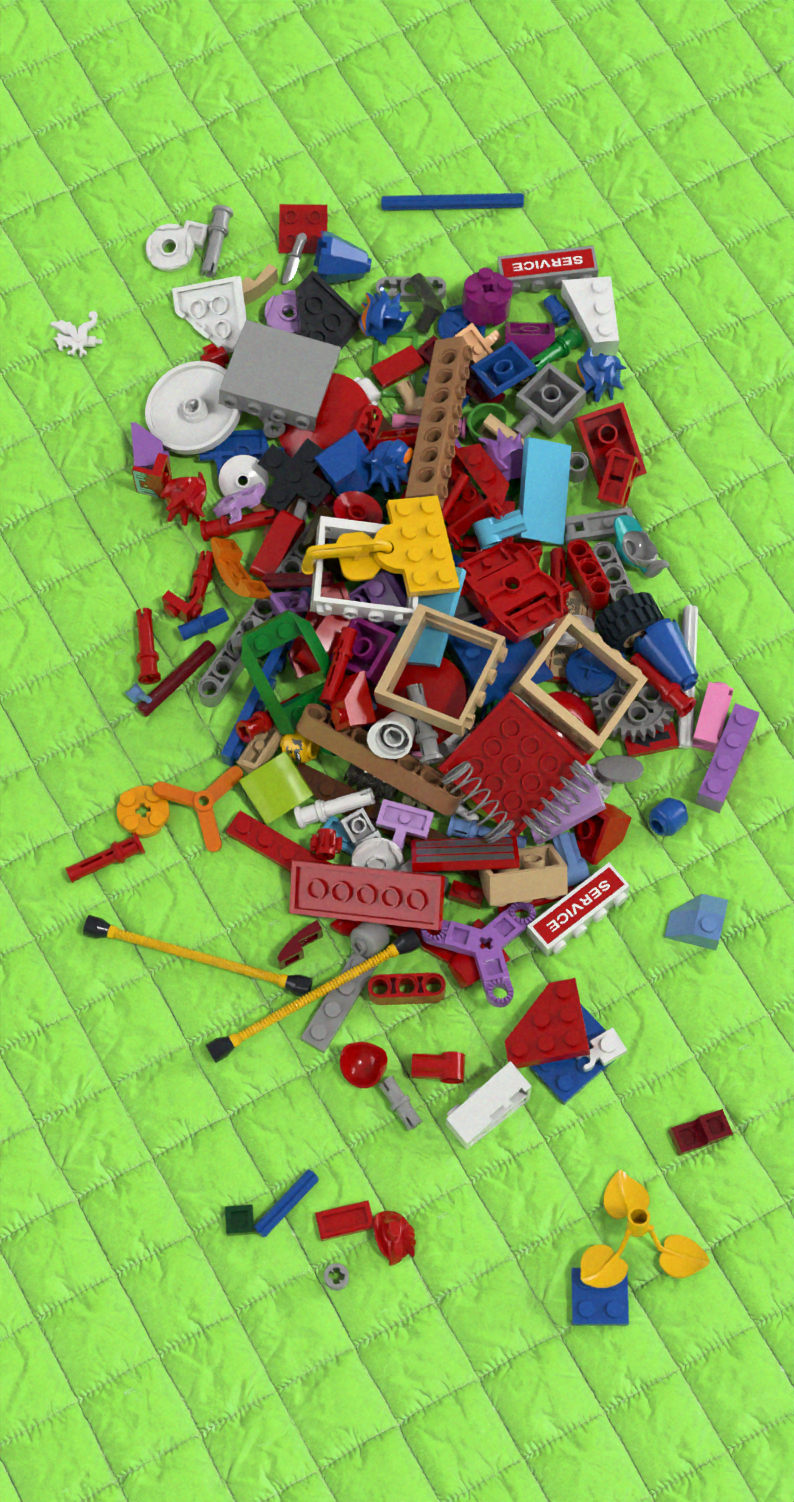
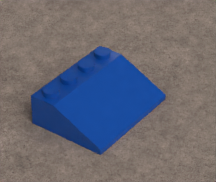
M484 618L468 621V623L478 627L488 623ZM449 634L445 649L459 671L467 678L465 681L473 692L492 651ZM505 638L508 653L504 662H499L496 668L497 676L492 685L488 684L485 690L487 695L483 705L503 698L510 690V686L536 652V648L529 638L519 643ZM543 662L531 680L535 684H539L554 677L547 664Z

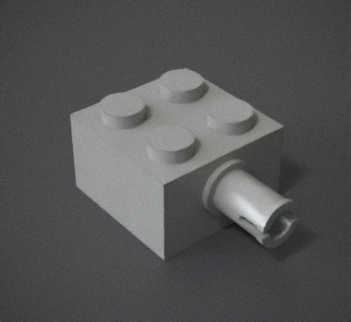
M548 362L516 394L515 410L521 413L524 418L512 430L517 434L521 433V437L525 438L535 427H538L553 438L585 406L586 391Z

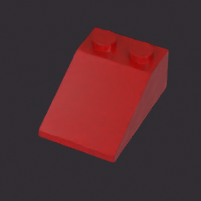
M624 402L572 419L584 454L588 458V464L599 489L611 450L637 457L639 465L635 477L647 473Z

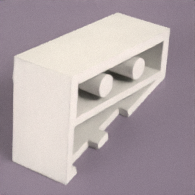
M510 1061L482 1087L473 1091L469 1095V1099L462 1105L454 1106L447 1113L446 1126L465 1149L468 1150L530 1100L532 1086Z

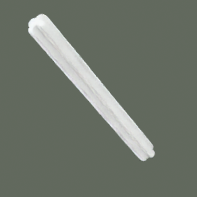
M686 605L683 609L682 635L696 667L698 607ZM695 686L687 691L682 689L688 697L695 698ZM694 708L686 716H678L677 739L679 748L690 749L693 745Z

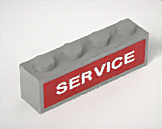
M594 245L498 256L497 272L513 282L512 295L525 291L539 292L550 288L561 289L562 280L598 277Z

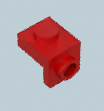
M169 590L162 596L164 611L172 618L178 617L185 623L190 622L193 618H198V615L203 611L202 596L198 593L189 603H186Z

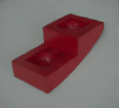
M318 920L300 930L281 950L277 957L278 966L281 970L304 958L302 947L323 937L322 928Z
M723 1109L699 1116L694 1121L672 1127L668 1131L678 1156L701 1149L733 1135Z

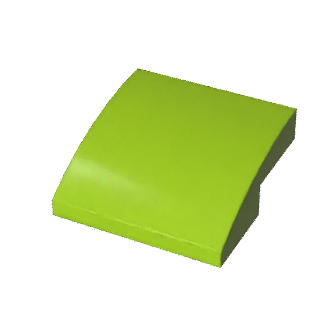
M287 751L239 780L266 825L314 795Z

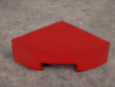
M336 919L330 924V928L342 936L350 937L352 930L362 922Z

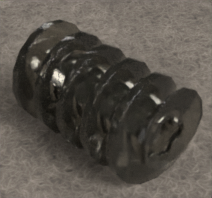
M352 763L343 782L347 781V785L350 788L357 785L356 790L358 792L371 788L377 802H381L383 799L394 802L400 791Z

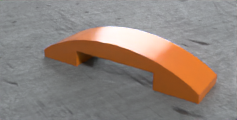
M212 537L211 548L214 561L226 585L240 596L270 600L271 592L264 582L252 580L240 563L243 552L235 540Z

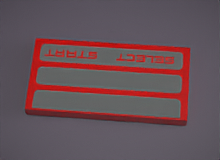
M517 836L502 837L490 844L487 843L485 838L411 840L412 872L520 868Z

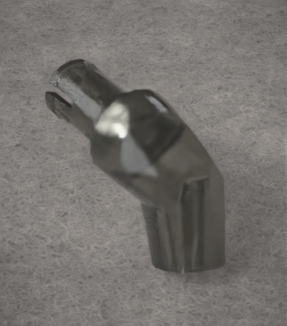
M417 273L410 278V284L419 296L424 310L413 327L420 333L427 335L435 319L443 315L444 306L433 285L422 273Z

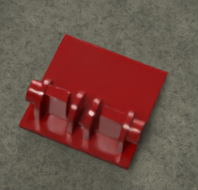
M279 204V253H291L296 241L295 238L299 233H304L307 236V242L302 253H316L319 237L321 238L320 233L321 231H327L328 205Z

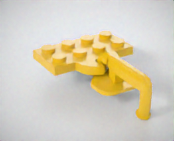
M438 495L388 500L386 507L390 524L383 526L377 531L374 539L363 532L342 534L335 544L310 546L305 553L301 565L302 572L310 575L315 572L316 559L338 557L342 574L351 581L371 580L383 568L391 573L403 574L408 597L458 592L460 588Z

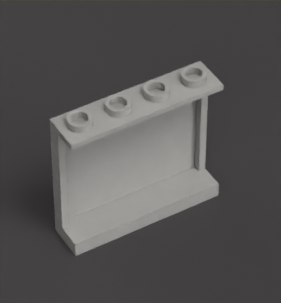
M246 320L219 389L218 404L230 409L242 410L254 416L266 417L278 423L290 424L299 429L314 431L316 419L333 371L337 369L341 347Z

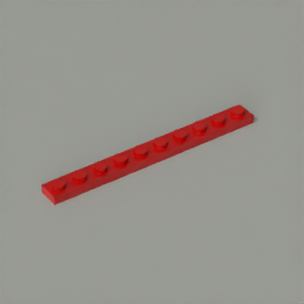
M241 810L226 830V835L291 872L292 860L330 863L316 858V854ZM385 924L388 930L398 936L413 928ZM413 928L422 944L420 949L449 964L452 957L457 954V952L424 942L420 936V928ZM426 929L427 933L429 932V935L432 934V936H437L441 933L440 930Z

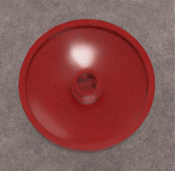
M333 373L316 419L315 430H303L284 423L286 429L282 435L278 436L279 441L290 457L295 455L307 438L325 450L352 431L360 408L365 404H372L364 389L354 380L345 375ZM373 409L371 412L365 413L368 422L366 425L361 423L360 428L372 430L368 423L370 419H374ZM364 432L359 433L360 438L366 445L368 435Z
M442 657L439 668L406 664L392 694L409 700L406 687L421 683L428 708L459 720L469 700L468 687L459 669L444 657ZM370 686V695L374 694V690L376 689L373 686ZM378 703L377 709L374 710L376 722L384 719L388 714L396 710ZM432 725L433 730L438 733V739H436L438 745L453 734ZM415 736L409 751H420L419 744L415 743Z

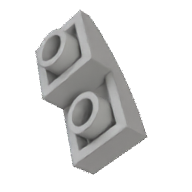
M363 807L339 820L355 849L365 840L382 838L379 831L375 830Z

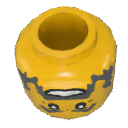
M297 729L294 730L295 734L282 735L280 748H282V753L287 751L292 761L305 764L317 757L320 745L302 736Z

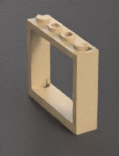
M418 603L374 690L376 703L463 737L466 729L470 730L474 724L476 717L474 713L477 706L482 707L486 699L487 693L485 690L488 684L492 685L496 679V668L499 662L503 663L507 656L508 649L506 648L505 637ZM426 625L492 651L459 720L392 694Z
M568 613L556 622L509 689L590 755L601 748L648 678L642 674L638 667L631 665L622 658L623 656L618 650L609 647L603 642L599 634L591 632L584 626L580 618ZM565 631L630 685L597 735L531 680Z

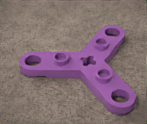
M514 902L483 929L443 920L439 935H429L426 929L420 928V936L424 942L430 945L474 957L487 1001L492 1006L501 1008L510 1004L514 994V988L510 981L502 950L527 929V925L535 920L536 909L530 902ZM519 909L528 912L529 917L524 920L523 918L520 919V917L517 918L515 911ZM481 942L484 944L489 942L490 948L481 949ZM501 988L506 991L507 996L501 999L499 997L496 998L493 990Z

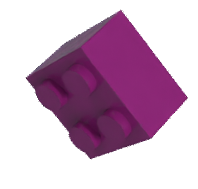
M357 617L352 619L348 626L358 631L352 649L353 657L348 662L345 674L351 676L357 672L365 671L367 683L376 688L400 638L391 631Z

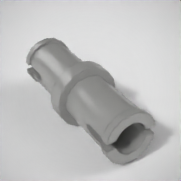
M390 1076L384 1080L385 1083L381 1082L378 1085L379 1088L382 1089L391 1103V1110L397 1112L407 1130L410 1131L416 1128L417 1124L420 1125L423 1122L422 1119H420L410 1104V1097L404 1095L394 1077Z

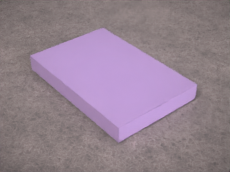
M586 763L584 767L593 774L591 766ZM579 773L577 774L589 788L590 794H585L567 783L579 798L580 805H576L558 794L570 810V815H565L548 804L561 822V826H556L539 816L551 831V836L548 840L606 809L598 785H594ZM576 776L570 780L579 788L587 791ZM566 786L560 791L577 802ZM555 796L550 803L568 813ZM547 807L540 812L550 820L558 823ZM536 817L533 821L537 823L547 834H549L546 828ZM530 828L535 843L540 845L548 841L541 838Z

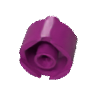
M486 267L470 275L466 279L463 289L462 309L464 317L478 326H486V323H494L493 326L503 323L508 318L510 312L513 282Z

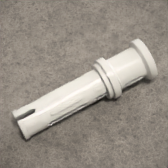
M367 788L325 802L319 799L312 805L302 808L296 806L294 808L295 817L299 827L304 829L308 824L318 821L324 823L331 816L375 804V797L372 789Z

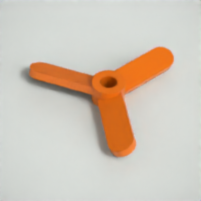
M231 766L204 791L194 792L159 781L153 785L152 792L157 797L193 807L199 817L206 848L210 852H218L222 847V841L213 805L243 777V771L238 766ZM204 799L208 804L203 806L199 803V800Z

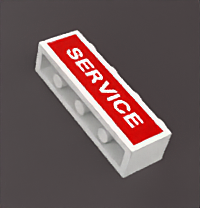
M609 862L527 925V935L546 957L552 953L557 955L565 949L567 941L573 937L577 939L587 931V926L590 923L601 921L608 914L607 910L613 905L618 907L628 899L630 885Z

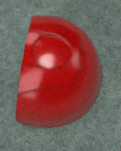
M356 1042L348 1044L343 1048L339 1064L343 1076L350 1084L358 1088H370L377 1084L384 1075L388 1058L387 1053L382 1048L368 1042Z

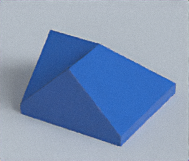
M510 341L470 366L490 400L537 371V367L513 341Z
M355 429L313 457L337 497L344 492H363L371 487L369 485L372 476L371 464L361 461V459L369 456L370 453Z

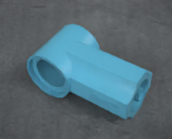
M519 509L505 514L504 517L500 516L502 519L498 520L490 517L472 525L482 550L491 548L506 538L527 531Z

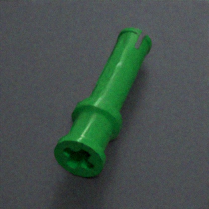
M568 328L563 336L555 337V341L549 347L530 359L537 367V371L530 376L536 375L548 362L552 363L557 358H565L572 349L581 347L583 344L581 333L575 328Z

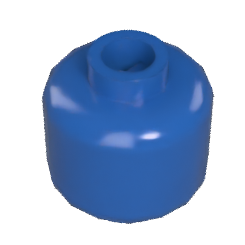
M671 797L664 798L649 813L650 827L658 835L673 836L688 822L685 804Z

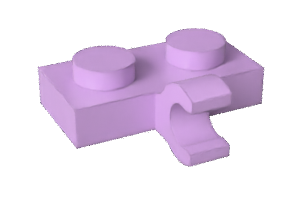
M262 482L235 492L221 498L213 508V511L217 518L227 514L229 517L231 516L229 523H236L242 519L241 509L246 506L250 509L258 505L266 489Z
M383 799L376 826L395 831L392 841L403 851L406 835L427 840L434 812Z

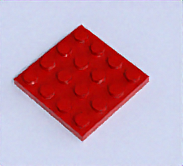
M509 690L438 766V769L446 775L459 764L469 761L471 766H473V772L467 780L475 777L482 779L481 785L476 791L490 789V795L485 802L490 800L499 801V805L494 813L506 811L507 818L504 822L508 820L515 822L514 827L508 833L512 837H518L528 826L522 820V817L527 815L532 820L536 818L530 808L541 812L546 807L540 800V797L551 802L555 795L550 790V787H554L558 791L565 787L559 776H563L570 781L575 775L569 769V765L573 766L572 762L576 760L584 766L587 761ZM471 768L453 781V783L458 786L469 774ZM473 780L460 787V789L469 795L480 780ZM488 791L480 792L470 798L479 805L488 794ZM492 802L481 808L489 815L497 803ZM505 813L498 814L492 818L499 824L505 817Z

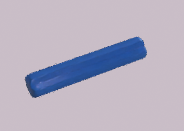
M307 1170L255 1224V1231L262 1237H266L318 1182V1176L313 1171Z

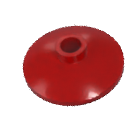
M344 492L335 499L333 504L335 518L378 524L382 521L383 514L380 505L374 498L363 492Z

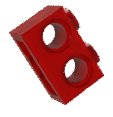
M611 450L597 499L602 504L626 508L639 465V460L636 456Z

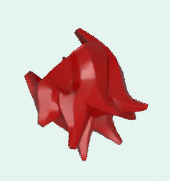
M198 472V477H179L172 479L171 475H167L163 491L160 494L161 497H165L168 504L166 510L169 511L167 522H171L178 513L184 526H187L190 513L197 523L200 522V516L206 517L202 511V506L207 497V487L202 472Z

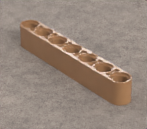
M314 703L308 704L305 707L297 724V731L302 736L441 814L453 815L459 807L458 804L463 800L465 793L460 788L450 793L457 785L453 782L443 785L441 782L445 776L443 773L428 765H421L419 760L408 754L397 759L381 758L369 748L367 731L362 728L336 731L330 710Z

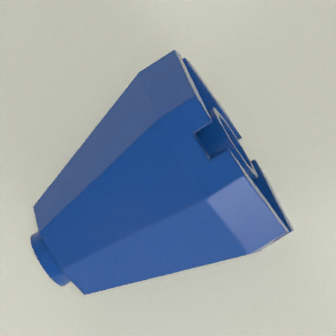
M321 231V238L319 237L317 242L314 266L318 267L316 273L327 284L363 278L365 272H370L371 258H368L367 251L331 232Z

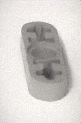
M382 277L376 283V293L380 297L379 287L383 286L385 289V286H389L390 290L386 293L390 300L399 294L397 293V286H400V302H438L446 296V282L440 277ZM408 285H415L418 288L417 292L413 294L407 293L404 289ZM422 286H425V293H422ZM433 286H438V292H433Z

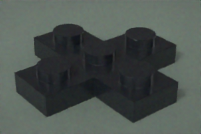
M307 438L295 455L290 457L272 444L257 463L276 478L262 499L279 512L283 509L287 511L298 495L316 508L321 506L333 490L329 484L314 474L319 466L313 457L322 452L323 449Z

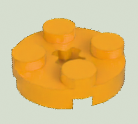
M137 786L123 792L117 805V817L121 827L131 834L136 832L139 838H149L157 835L170 817L167 799L155 796L152 792L153 787ZM145 806L147 809L150 808L151 811L146 813V817H141V814H136L140 807Z

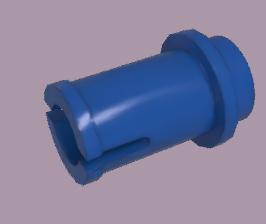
M550 295L543 301V306L546 307L553 317L552 321L554 324L564 326L570 321V312L568 309L563 308L556 295Z

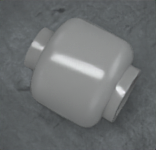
M362 922L350 934L352 950L364 958L374 957V955L383 951L389 944V930L386 925Z

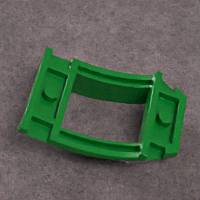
M289 609L243 633L241 641L242 652L240 659L281 735L295 734L294 730L297 729L298 721L308 704L314 703L325 708L324 703L319 700L325 682L280 705L256 658L302 634L325 679L332 663L310 621L303 619Z

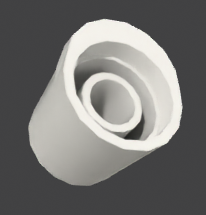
M399 711L391 712L370 728L367 734L369 748L381 758H402L412 747L416 733L415 722L409 715Z

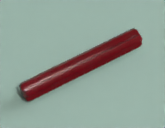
M209 640L202 643L147 695L152 698V702L146 703L141 701L137 705V710L143 716H149L216 652L215 645Z

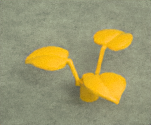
M619 1170L612 1177L605 1190L604 1208L614 1219L627 1217V1230L616 1253H614L611 1247L603 1244L593 1245L584 1252L580 1265V1280L584 1284L595 1288H609L619 1284L625 1278L628 1271L627 1263L619 1257L623 1253L630 1236L642 1237L647 1232H649L657 1250L662 1252L659 1264L669 1276L686 1278L709 1265L710 1260L705 1251L686 1236L670 1235L665 1239L664 1247L661 1246L654 1232V1226L649 1224L650 1213L647 1208L650 1198L647 1190L622 1170Z

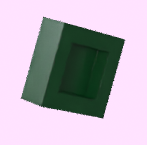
M253 1205L225 1207L227 1236L255 1234Z

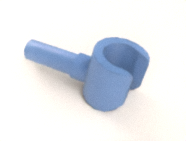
M133 683V687L125 691V694L133 703L139 700L146 703L152 702V698L145 695V692L137 683Z

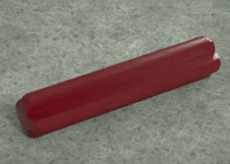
M303 572L267 573L262 577V581L267 588L312 587L313 574L306 575ZM322 572L321 587L333 585L335 581L334 574L332 572Z

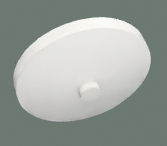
M192 361L174 367L156 382L146 402L145 418L151 434L163 442L164 448L177 454H199L220 445L234 431L240 420L242 410L230 409L218 404L219 389L226 374V369L212 362Z

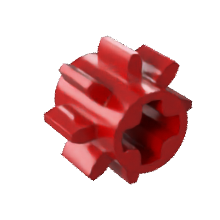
M212 343L203 347L204 353L199 356L200 361L212 362L226 369L225 364L230 361L223 346L217 348Z
M322 828L317 830V835L312 834L310 851H316V858L332 860L335 858V854H340V850H342V837H336L335 830Z

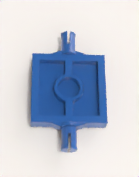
M263 429L235 430L225 441L216 446L214 450L199 453L200 461L215 460L219 480L222 466L234 456L249 455L260 461L269 449L267 436L264 434ZM278 447L284 452V447ZM246 476L239 477V479H248Z

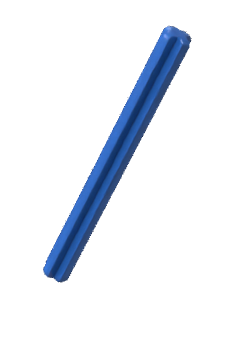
M522 193L382 196L381 198L382 210L523 207L524 195Z

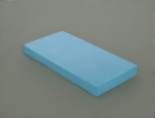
M531 437L524 438L519 510L527 531L517 534L516 538L558 546L564 545L571 445Z
M455 567L460 585L458 592L418 596V603L454 617L467 571L463 568ZM407 625L400 626V630L398 633V637L400 639ZM426 625L407 664L439 668L449 634Z

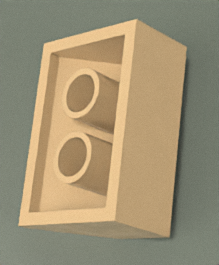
M552 844L519 848L520 868L478 870L483 895L490 906L502 907L513 902L529 903L534 899H555L561 895H568L567 865Z

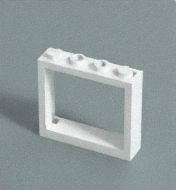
M320 516L317 526L316 545H324L325 538L338 539L342 534L363 532L374 539L377 531L385 526V524ZM323 559L315 560L316 568L313 573L310 611L317 612L323 616L335 614L342 615L347 619L358 617L366 618L372 622L389 621L400 626L408 625L418 605V596H407L406 608L320 597Z

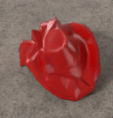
M394 1211L377 1213L373 1218L374 1235L378 1248L389 1260V1265L398 1264L407 1254L414 1257V1246L416 1245V1240L414 1239L415 1231L406 1218Z

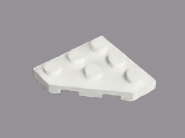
M234 276L172 288L175 313L182 319H186L193 325L194 329L205 338L210 339L218 347L223 346L227 354L233 353L247 320L241 277Z

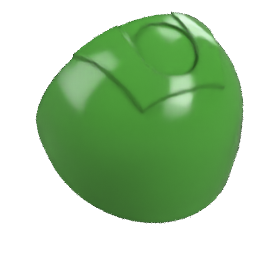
M482 403L475 406L466 420V427L470 436L477 443L483 446L486 445L478 441L479 437H483L476 432L490 413L505 424L507 415L506 409L502 405Z

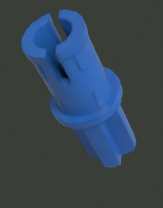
M219 608L204 616L199 614L198 618L177 627L183 640L186 641L203 632L208 633L207 630L227 622L229 617L224 608Z

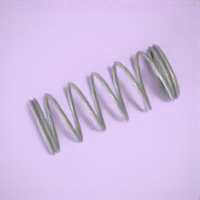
M576 760L572 762L573 766L569 765V769L587 791L579 788L563 776H559V778L577 802L565 796L554 787H550L552 793L558 798L568 813L543 797H540V800L556 818L558 823L550 820L534 808H530L549 834L527 815L522 817V820L544 840H548L551 836V831L539 816L556 826H561L559 818L547 804L565 815H570V810L558 794L568 801L580 805L579 798L567 783L585 794H590L589 788L576 772L587 778L594 785L599 783V780Z
M465 761L448 772L441 782L443 785H447L471 768L466 778L452 789L450 793L455 792L458 788L473 780H480L475 789L461 800L458 805H461L467 799L480 792L488 791L483 801L471 810L467 816H470L476 810L489 803H497L491 813L476 824V827H479L486 820L505 813L503 820L484 836L487 843L490 844L506 835L514 827L515 822L513 820L504 822L507 818L506 811L494 813L499 805V801L490 800L485 802L490 795V789L476 791L481 785L482 779L475 777L467 780L473 772V766H471L469 761Z

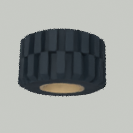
M640 592L627 595L610 604L599 614L594 625L603 642L609 647L618 650L620 653H628L634 651L633 643L638 636L642 639L647 634L646 628L665 618L652 595Z

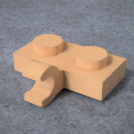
M473 323L454 336H463L467 344L471 346L473 351V359L470 360L471 366L493 353L494 351L490 346L502 338L497 330L483 338Z

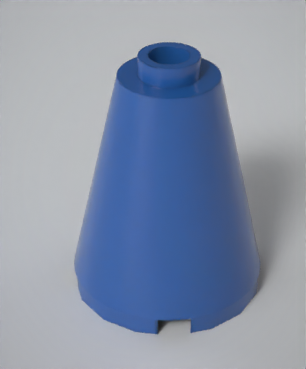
M665 618L646 628L647 634L642 639L639 636L635 639L633 643L634 652L641 654L647 662L671 683H678L681 686V690L687 691L693 688L697 683L698 672L677 621L673 619L672 622L670 618Z

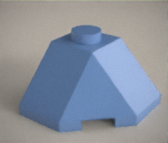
M701 894L672 910L664 938L717 950L728 900Z

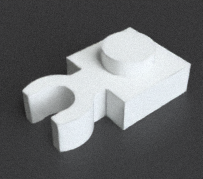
M611 1028L590 1040L589 1044L592 1049H589L590 1055L576 1057V1059L578 1060L582 1057L590 1059V1062L583 1066V1070L587 1072L594 1068L598 1060L605 1066L626 1054L627 1049L614 1028Z

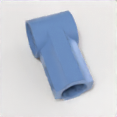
M566 832L552 838L554 848L567 865L568 887L581 884L590 877L585 859L581 858L574 833Z

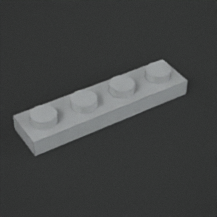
M353 952L341 971L340 976L342 973L347 972V970L350 971L351 968L356 967V965L359 966V963L362 964L365 960L368 961V958ZM379 964L371 970L368 969L369 971L362 975L359 974L360 976L348 981V983L341 987L339 986V988L332 992L329 991L330 993L327 994L303 1033L301 1041L325 1054Z

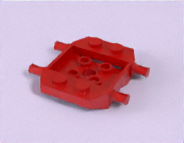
M480 443L459 449L456 445L454 446L455 456L451 462L452 474L448 479V494L460 474L464 473L463 469L466 467L487 496L484 500L469 479L461 492V499L455 502L445 520L449 525L445 528L449 544H452L456 550L460 549L456 541L461 547L464 545L460 537L468 531L474 522L486 519L494 514L496 519H502L497 511H499L502 517L506 514L502 506L509 483ZM407 487L400 499H405Z
M501 542L459 563L457 566L467 571L460 597L466 596L488 622L481 626V628L496 632L515 643H519L542 631L562 618L564 615L563 595L572 592L573 586L569 581L558 586L551 576L541 571L535 559L543 554L542 549H539L540 546L538 545L528 550L523 544ZM505 584H515L518 588L510 589ZM545 594V598L525 607L524 609L510 616L506 615V613H510L514 611V609L526 604L527 602H532L535 598Z

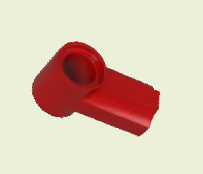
M454 1051L443 1052L441 1055L412 1053L411 1078L438 1079L447 1084H461L464 1082L465 1054Z

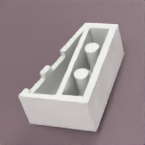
M611 276L562 280L561 297L566 301L573 320L578 324L587 347L592 349L593 357L599 356L600 353L611 356L617 355L619 336Z

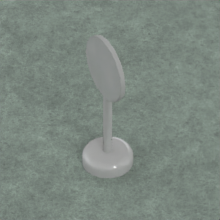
M622 755L603 758L598 762L597 767H591L593 773H598L603 779L618 783L637 780L643 775L644 771L640 761Z

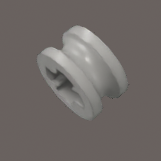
M334 1263L326 1268L324 1280L327 1287L338 1291L348 1285L349 1273L344 1265ZM334 1270H339L341 1276H345L343 1281L339 1279V1284H334L333 1279L329 1278L330 1273L334 1275Z

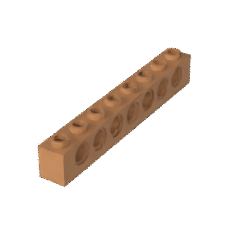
M463 336L435 340L405 498L438 495L441 509H443L445 498L448 496L447 484L452 474L451 462L455 456V441L459 436L458 424L459 419L462 417L463 399L466 397L465 386L470 375L469 364L470 360L473 359L472 348L467 344Z

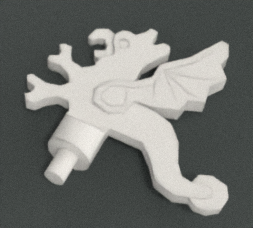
M95 311L89 313L91 321L80 325L78 331L71 322L63 320L51 322V327L61 332L57 333V337H54V341L57 342L60 351H64L63 347H66V349L72 347V350L68 351L67 354L74 356V353L80 350L79 356L82 357L87 355V351L83 349L84 347H96L97 344H103V339H97L96 336H87V331L96 326L98 315Z

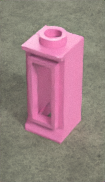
M722 682L708 683L692 747L715 753L721 738L734 688Z

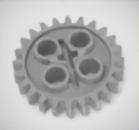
M618 675L610 689L603 694L595 695L591 698L592 712L594 716H597V724L603 723L604 725L615 709L610 706L618 705L628 690L624 687L630 686ZM646 682L612 730L611 737L613 738L619 733L621 734V741H624L626 736H630L632 742H635L636 736H640L641 740L645 741L646 734L655 738V730L663 732L664 724L670 725V717L674 716V708L669 703H664L661 700V694ZM652 697V698H655L656 700L650 701V700H647L646 698ZM634 717H641L643 719L636 720Z

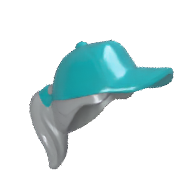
M621 515L614 519V529L617 536L614 547L620 560L625 565L639 568L648 578L657 576L664 568L670 566L666 560H657V547L649 539L648 534L643 531L635 518L629 515Z

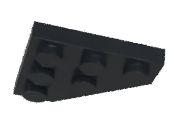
M314 270L295 289L299 335L336 345L342 349L360 329L359 319L361 315Z

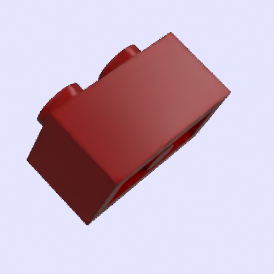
M456 880L453 881L449 892L450 901L479 910L485 897L482 888Z

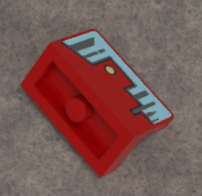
M158 453L152 470L133 466L132 475L136 492L165 499L160 494L163 491L167 475H171L172 478L168 455Z

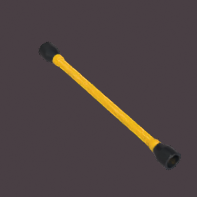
M88 915L85 921L83 935L95 939H121L122 941L137 943V945L150 947V949L153 948L157 951L176 954V956L189 958V960L192 959V961L195 960L199 963L215 965V967L218 966V968L228 969V971L231 970V972L234 971L245 976H254V978L260 980L264 979V981L267 980L270 983H277L279 987H283L299 997L305 996V994L308 995V992L311 991L313 978L301 974L278 975L274 972H265V970L262 971L259 968H252V966L249 967V965L242 963L239 964V962L236 963L232 960L226 961V959L213 957V955L200 953V951L197 952L193 949L190 950L181 946H174V944L171 945L168 942H161L158 939L155 940L154 938H148L135 933L132 934V932L129 933V931L122 929L119 930L117 926L109 924L103 918Z
M413 928L400 934L392 944L387 946L386 950L381 951L380 954L377 953L371 959L368 958V961L365 960L362 964L359 963V966L356 965L350 971L347 970L341 976L338 975L332 981L329 980V983L326 982L320 988L317 987L311 993L308 992V995L305 994L302 998L299 997V1000L296 999L293 1003L290 1002V1005L287 1004L281 1010L278 1009V1012L275 1011L272 1015L269 1014V1017L266 1016L263 1020L260 1019V1022L257 1021V1023L252 1024L251 1027L248 1026L242 1032L239 1031L236 1034L233 1033L229 1036L216 1038L205 1045L213 1060L217 1063L228 1057L234 1048L241 1045L242 1040L245 1041L251 1035L254 1036L260 1030L263 1031V1028L266 1029L269 1025L272 1026V1023L275 1024L278 1020L281 1021V1018L284 1019L290 1013L293 1014L299 1008L302 1009L308 1003L311 1004L318 998L330 993L329 991L332 992L339 988V986L341 987L348 983V981L360 976L359 974L362 975L369 971L368 969L371 970L377 964L380 965L386 959L412 953L422 947V944Z

